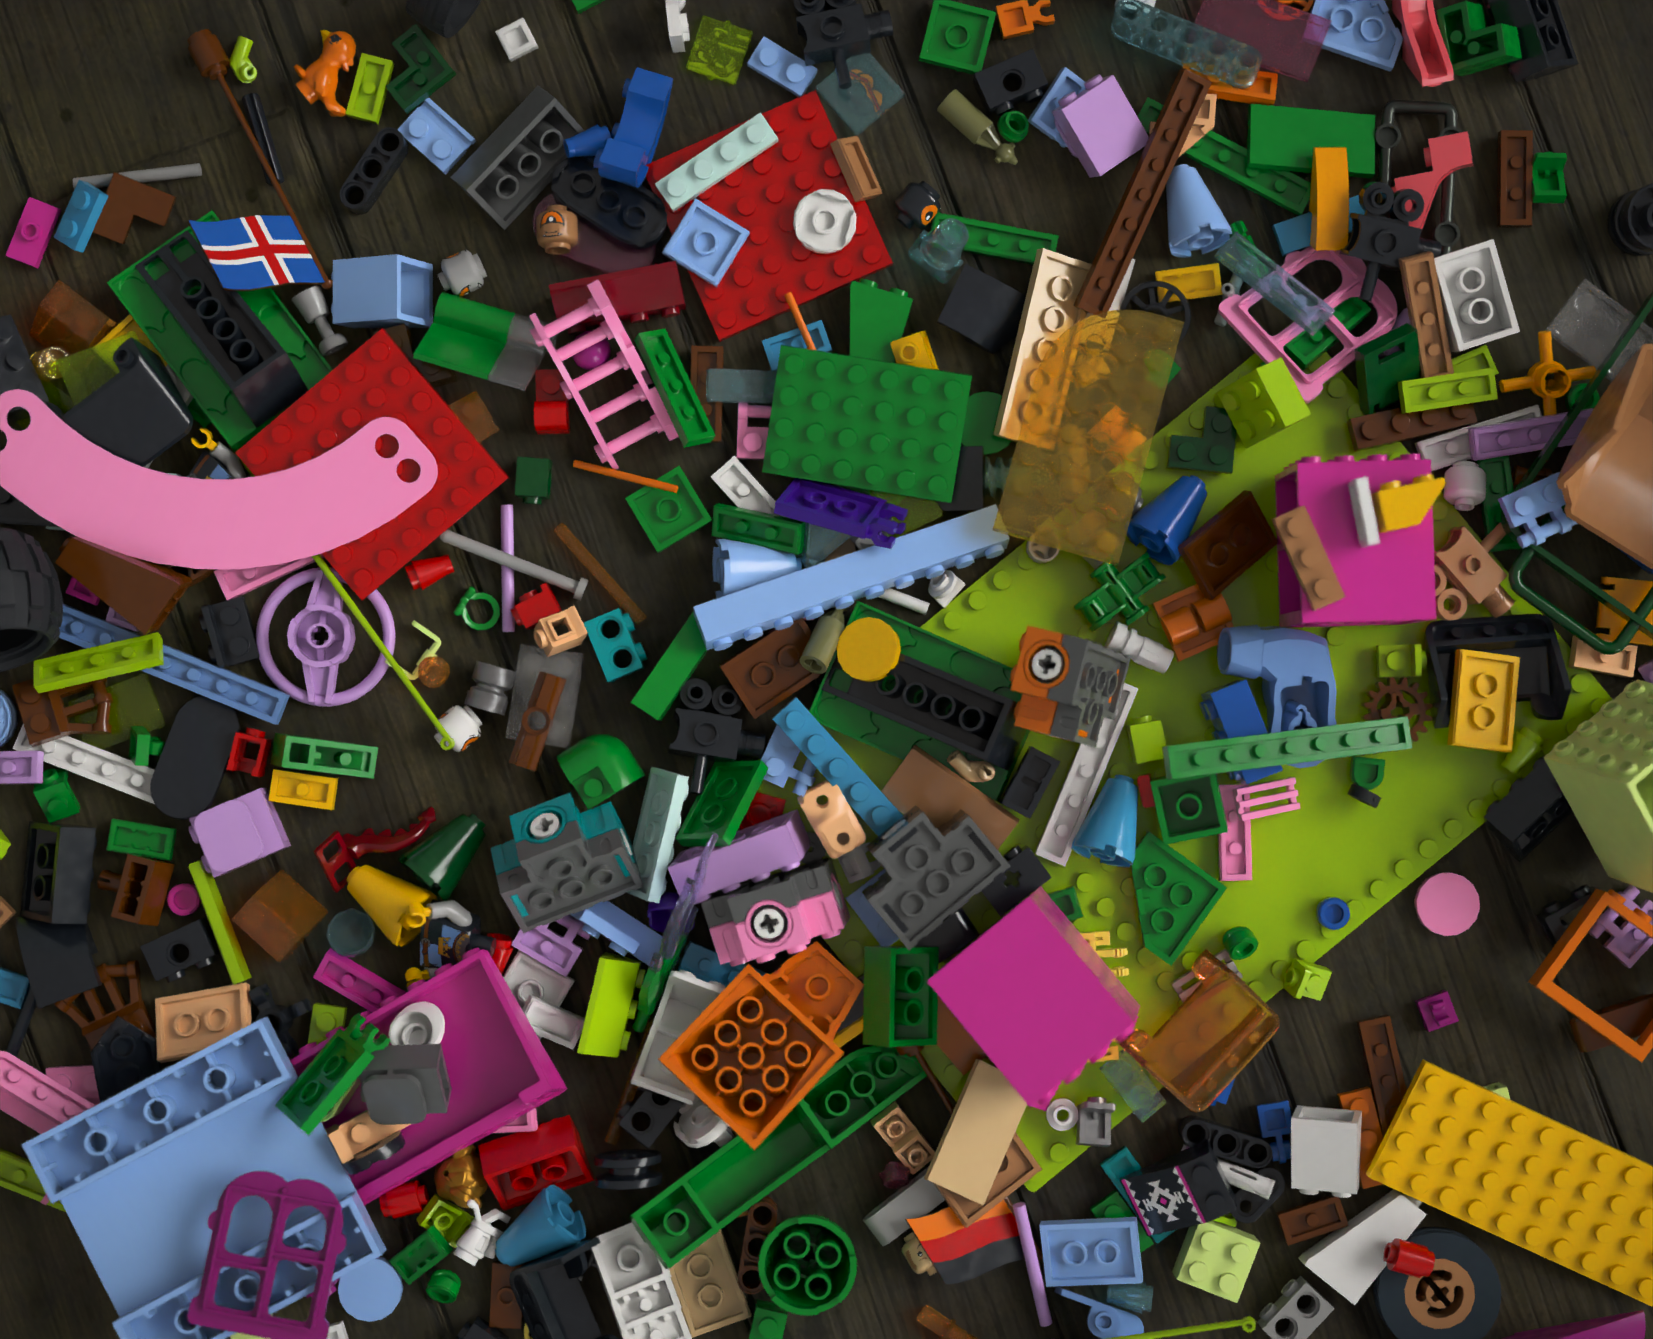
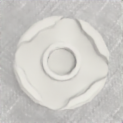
M820 189L800 200L794 211L793 227L797 239L805 248L815 253L831 254L842 250L850 243L856 231L857 216L852 204L845 195L835 190Z

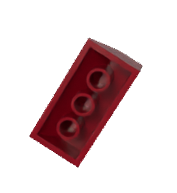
M676 261L549 284L557 319L587 304V299L593 297L587 285L596 280L600 281L620 321L630 320L631 324L648 321L651 315L661 314L662 318L680 315V310L686 309ZM594 314L562 332H568L570 336L579 335L587 331L586 328L598 325L600 327V323L605 321L602 314L597 317Z

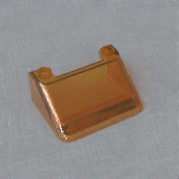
M1207 949L1199 955L1192 966V971L1201 984L1152 1037L1144 1030L1135 1029L1119 1043L1142 1067L1193 1112H1201L1207 1109L1275 1035L1280 1025L1279 1016L1229 967Z

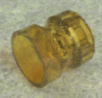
M49 347L35 352L30 357L41 382L61 378L68 373L70 368L68 355L58 347Z

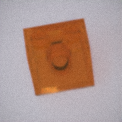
M58 280L39 304L29 335L81 374L96 355L92 348L119 323L71 286Z
M282 869L262 886L231 920L276 961L281 962L293 953L329 911Z

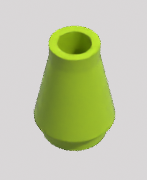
M1523 726L1520 732L1516 731L1513 738L1512 752L1507 753L1501 765L1518 775L1521 769L1544 749L1542 745L1546 739Z

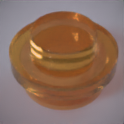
M427 657L418 667L420 681L430 688L441 686L449 677V665L441 657Z

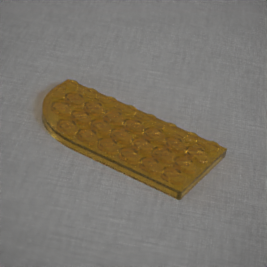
M1114 310L1090 316L1060 335L1051 345L1039 365L992 531L1118 565L1183 328V321L1140 310Z

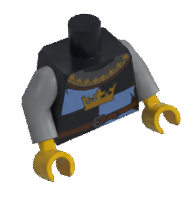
M199 429L207 436L205 444L199 443L194 437L191 438L194 446L197 448L206 447L210 452L203 451L187 477L198 479L246 478L240 458L221 442H214L212 440V433L208 429Z
M432 899L426 907H423L420 902L416 901L408 906L407 924L412 928L421 927L420 966L425 968L424 971H421L418 968L411 967L406 971V981H410L407 983V987L422 979L430 980L436 976L434 972L446 964L452 963L453 966L463 960L461 957L463 954L474 948L479 947L480 950H488L491 957L493 956L496 948V938L481 935V918L477 914L466 910L456 901Z

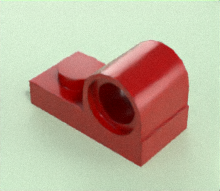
M558 369L535 370V431L538 435L570 434L569 400L559 384L565 380Z

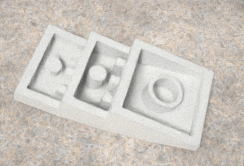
M633 1223L597 1236L601 1243L592 1247L591 1250L622 1339H692L681 1311L682 1307L672 1283L669 1269L664 1268L649 1245L643 1241Z

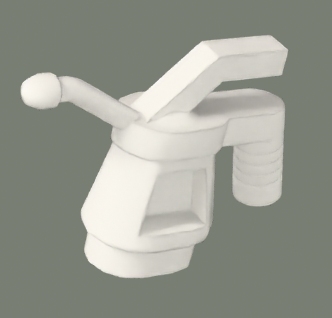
M470 1199L467 1201V1206L473 1208L475 1217L471 1222L472 1225L456 1242L457 1248L453 1254L475 1266L477 1261L484 1256L494 1259L496 1241L504 1233L493 1227L491 1223L497 1219L508 1223L511 1217L496 1208L481 1216L479 1205L475 1200Z

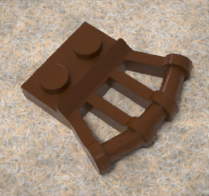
M34 678L12 685L30 745L35 747L71 734L110 735L112 725L109 724L113 698L112 694L107 693L105 683L107 679L104 678L39 694L34 688ZM93 689L95 695L93 699L65 708L63 697ZM97 709L96 723L81 724L70 723L69 721L71 717Z
M128 960L127 964L106 965L102 963L96 966L101 982L104 983L116 1009L109 1014L105 1013L94 988L82 992L96 1019L94 1021L87 1018L72 1003L81 993L54 1003L57 1008L65 1012L81 1027L82 1035L86 1037L91 1050L117 1015L154 1038L156 1037V1027L142 1000L138 960ZM128 976L131 1003L126 1005L114 977Z

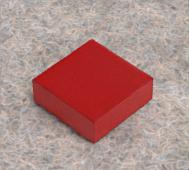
M1150 773L1139 775L1137 778L1141 802L1144 808L1155 806L1150 784Z

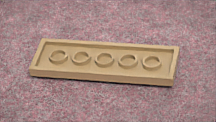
M1044 248L1037 249L993 435L1045 451H1054L1086 316L1085 311L1073 305L1092 264Z

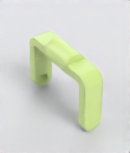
M413 620L411 624L435 641L416 663L417 667L412 674L401 667L410 680L417 679L423 670H428L437 657L436 651L441 646V640L437 635ZM387 660L384 661L386 664L391 666Z

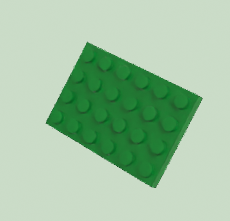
M781 345L762 472L951 503L972 375Z

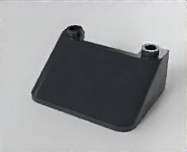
M130 337L114 352L113 361L120 371L117 375L65 414H63L58 406L52 403L45 404L63 422L87 440L115 456L145 467L190 432L193 426V417L159 355Z
M1541 614L1499 616L1497 618L1480 617L1452 621L1438 620L1431 622L1426 627L1425 648L1430 704L1433 705L1430 711L1431 717H1433L1434 729L1449 727L1455 651L1457 649L1520 657L1516 702L1530 701L1532 714L1538 719H1563L1571 693V685L1554 625L1548 617Z

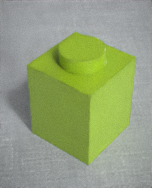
M1152 715L1133 718L1134 724L1126 726L1133 763L1139 764L1164 759L1162 747L1166 746L1161 720H1153Z

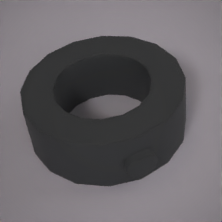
M1355 784L1351 785L1347 793L1373 808H1377L1381 797Z

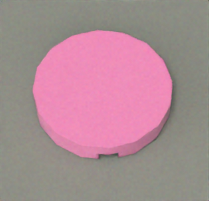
M1451 872L1437 873L1426 878L1418 887L1414 899L1417 917L1421 924L1429 931L1443 936L1458 935L1468 930L1476 921L1480 910L1479 894L1474 885L1464 876Z

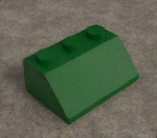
M865 946L864 1045L882 1047L937 1045L938 994L929 985L927 980L938 972L939 947L914 946L911 950H908L906 946Z

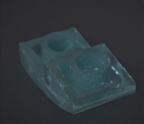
M1124 1048L1119 1052V1060H1109L1099 1068L1114 1090L1121 1095L1134 1115L1142 1123L1167 1103L1152 1081Z

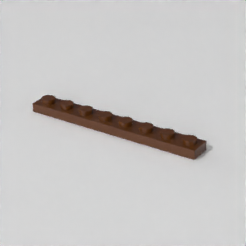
M1180 68L1073 306L1105 320L1212 82L1185 68Z

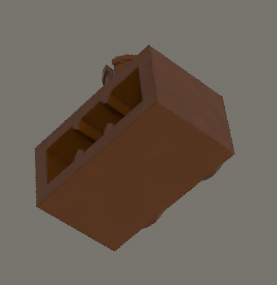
M128 854L122 874L111 872L107 869L103 870L99 877L110 880V882L98 880V888L117 893L111 917L141 925L158 926L175 864Z

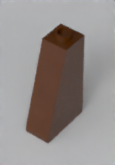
M70 536L63 542L59 549L61 554L55 562L144 635L159 630L193 581L188 576L160 564L127 556L77 536Z

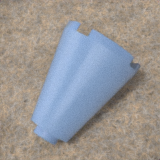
M1187 164L1175 166L1166 183L1168 241L1171 255L1187 258L1192 257L1191 251L1201 249L1202 254L1220 248L1231 239L1229 234H1232L1229 223L1196 168L1189 167Z
M716 539L715 541L719 547L713 548V581L718 582L721 587V591H715L717 598L802 570L801 559L796 558L793 553L728 539Z

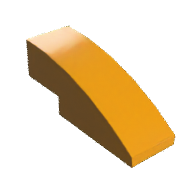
M1313 147L1309 211L1312 213L1310 246L1316 251L1341 250L1348 244L1349 178L1346 147Z

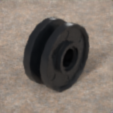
M622 1149L596 1154L594 1156V1165L608 1168L609 1172L597 1175L595 1177V1186L603 1189L623 1190L659 1185L663 1181L662 1173L650 1170L648 1166L660 1163L662 1161V1154L660 1151L652 1149Z

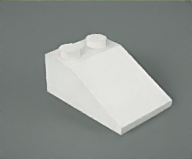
M1494 239L1434 258L1450 352H1460L1520 332Z

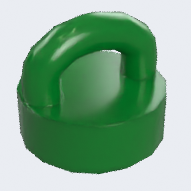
M1234 927L1226 931L1222 936V943L1229 956L1234 960H1241L1251 956L1258 947L1256 937L1247 927Z
M438 1269L432 1273L426 1287V1293L437 1302L452 1303L456 1300L459 1293L461 1280L457 1274L450 1270Z

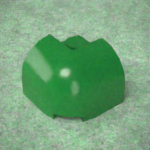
M609 734L588 736L556 755L569 782L573 784L588 810L646 775L623 741Z

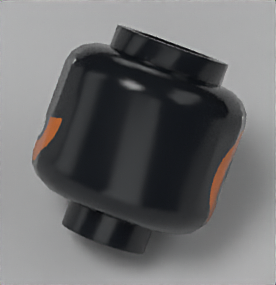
M924 181L920 183L910 182L894 201V208L898 212L895 217L896 220L909 230L912 226L924 229L940 211L941 205L938 201L940 195Z

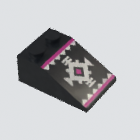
M1208 1140L1120 1178V1182L1147 1236L1207 1223L1237 1210L1234 1192Z

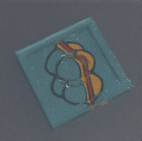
M870 52L851 56L846 60L852 83L850 88H839L836 71H833L816 86L818 93L856 136H859L905 96L903 90Z

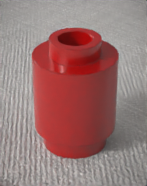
M418 1180L403 1183L386 1192V1194L379 1197L384 1217L392 1216L395 1219L422 1212L425 1204L429 1202V1193L426 1185H421Z
M1395 1238L1385 1246L1383 1260L1387 1262V1268L1391 1271L1421 1278L1422 1276L1429 1277L1435 1264V1254L1433 1251H1429L1427 1246Z

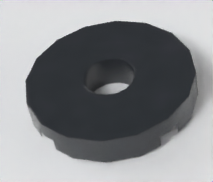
M397 1131L355 1154V1158L344 1163L343 1166L348 1174L360 1173L369 1169L373 1163L381 1160L384 1161L404 1147L406 1141L402 1133Z

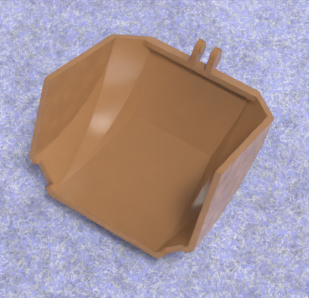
M1644 344L1624 365L1593 409L1569 452L1557 479L1558 489H1562L1566 503L1564 510L1567 517L1653 569V344Z

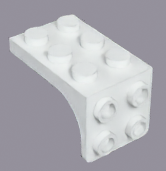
M685 970L670 972L631 1084L692 1105L695 1095L658 1058L726 988L723 984L716 981L705 982L697 979L694 974Z

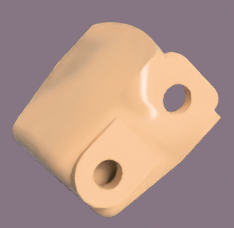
M825 780L808 789L804 798L802 795L797 797L811 826L831 858H839L865 843V832L837 784L832 786L828 780ZM821 795H825L828 801L825 804H819L816 799Z

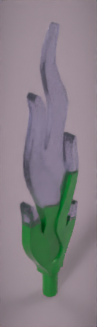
M716 833L712 835L700 857L694 879L687 877L681 895L664 931L659 954L656 952L653 954L639 993L637 1007L639 1011L632 1026L636 1032L641 1033L645 1031L650 1015L654 1012L664 993L670 972L675 971L678 964L679 955L690 934L698 912V908L693 905L704 884L708 859L719 837Z

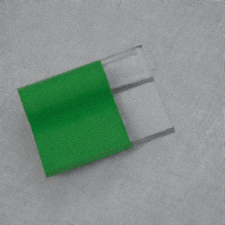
M442 292L437 301L433 323L416 348L413 358L525 391L547 348L545 345L538 347L530 332V329L535 327L530 317ZM539 320L542 326L549 324L547 322ZM557 334L550 337V340L554 346L556 343Z

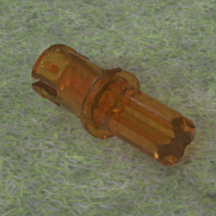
M929 1305L922 1307L918 1313L917 1321L940 1336L939 1339H978L955 1324L956 1320L954 1318L949 1320Z

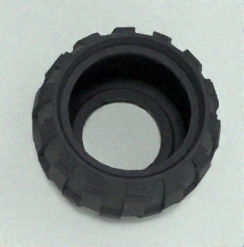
M0 528V672L27 664L45 654L59 639V628L63 621V598L60 584L48 554L42 551L40 543L34 540V537L8 528Z

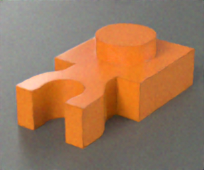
M1019 0L996 6L995 11L1002 39L1005 40L1033 33V24L1043 26L1054 24V14L1045 17L1040 13L1041 8L1050 7V0H1039L1034 6L1030 7L1027 0Z

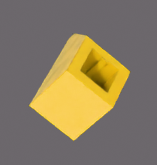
M1426 474L1412 478L1413 484L1401 486L1400 481L1381 484V491L1371 494L1379 533L1420 524L1445 486L1444 477L1434 479L1433 474Z

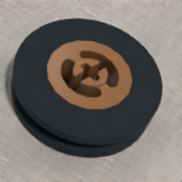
M1424 1227L1414 1230L1406 1241L1427 1246L1429 1251L1434 1252L1435 1264L1433 1271L1445 1270L1446 1272L1443 1275L1431 1273L1429 1277L1451 1304L1446 1307L1422 1277L1416 1278L1391 1271L1386 1265L1373 1282L1374 1300L1382 1320L1398 1339H1482L1493 1326L1501 1304L1500 1280L1492 1261L1471 1239L1457 1231L1442 1227ZM1420 1281V1284H1419L1420 1293H1419L1418 1295H1416V1288H1417L1418 1282ZM1457 1286L1458 1291L1454 1299V1288ZM1429 1307H1435L1438 1309L1444 1308L1440 1311L1428 1310Z

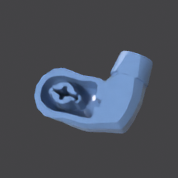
M1258 625L1222 629L1217 646L1219 670L1225 675L1257 679L1258 676L1263 678L1262 693L1267 708L1268 733L1337 725L1335 720L1336 682L1328 642L1325 638L1308 631L1279 626L1259 627ZM1324 760L1288 765L1305 768L1316 766Z

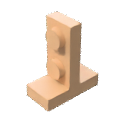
M368 1110L340 1125L334 1124L325 1130L342 1164L355 1158L354 1155L411 1124H378L370 1118Z

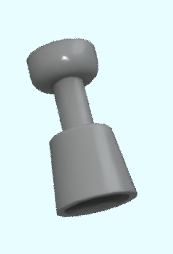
M320 286L310 287L292 298L293 303L308 324L315 323L323 340L319 344V350L323 356L331 355L348 345L344 335L341 333L334 334L326 319L330 314V310Z

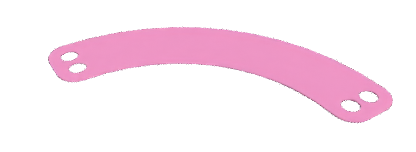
M15 389L0 395V430L7 437V444L0 451V485L38 515L71 534L127 556L157 564L194 569H246L279 565L322 554L359 539L396 518L426 495L435 485L438 476L437 462L431 451L404 422L393 417L374 419L340 445L319 457L289 469L262 476L238 479H198L170 475L145 468L111 454L87 440L63 422L38 396L29 391ZM14 407L25 408L31 416L30 425L23 431L14 430L8 424V412ZM383 434L394 436L399 443L397 454L391 458H383L376 452L375 442ZM404 459H413L420 466V476L414 482H404L398 477L397 466Z

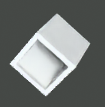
M1297 1105L1291 1117V1188L1299 1189L1300 1193L1307 1195L1319 1194V1191L1332 1192V1196L1348 1198L1351 1197V1194H1357L1360 1180L1362 1111Z

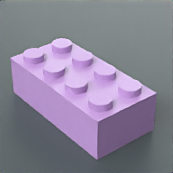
M796 809L738 830L730 846H695L681 851L668 866V870L681 902L685 903L692 900L696 904L709 899L712 892L722 889L723 893H727L741 886L740 882L751 879L752 882H758L771 875L770 872L781 868L782 872L798 867L800 865L799 861L805 857L810 847V839Z

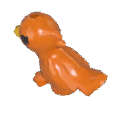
M322 30L320 31L323 40L322 53L319 59L310 64L306 70L297 64L294 66L296 73L301 78L295 85L310 105L320 99L332 117L345 116L346 110L337 102L335 96L338 84V70L343 68L348 72L349 66H353L356 44L353 37L345 31L330 32Z

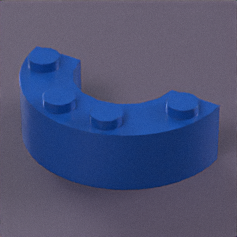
M637 67L632 79H626L622 91V97L626 98L621 121L620 123L615 122L611 138L608 137L604 149L597 150L593 167L598 168L600 177L636 188L640 187L649 168L645 165L652 162L661 135L671 95L673 78Z

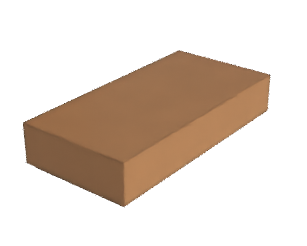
M858 136L837 139L830 144L855 202L873 199L883 194Z

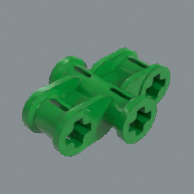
M1148 552L1134 560L1120 573L1113 565L1114 559L1111 558L1089 574L1091 578L1097 579L1101 587L1094 590L1073 607L1075 610L1081 611L1090 623L1089 629L1092 632L1113 618L1119 611L1126 618L1125 623L1128 626L1150 610L1149 606H1144L1138 597L1164 580L1166 576L1164 573L1160 574L1149 560L1150 554Z

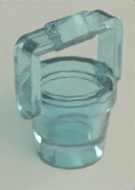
M947 218L929 233L924 229L908 250V256L942 284H947L964 263L960 257L969 239L967 227L957 219ZM951 268H953V269L950 271L949 274L944 271V270H950Z

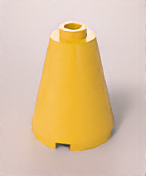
M367 864L362 867H355L347 877V890L389 941L397 947L398 945L401 947L407 945L421 932V927L412 928L407 924L408 906L416 901L420 902L423 907H426L432 899L437 900V896L431 891Z

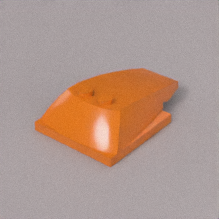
M817 941L789 958L779 969L771 974L766 973L761 976L748 964L658 1060L755 1151L844 1055V1051L833 1040L864 984Z

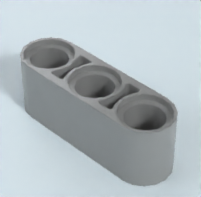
M929 1166L864 1217L863 1222L882 1246L889 1244L910 1228L905 1219L925 1216L944 1201L935 1185L924 1179Z

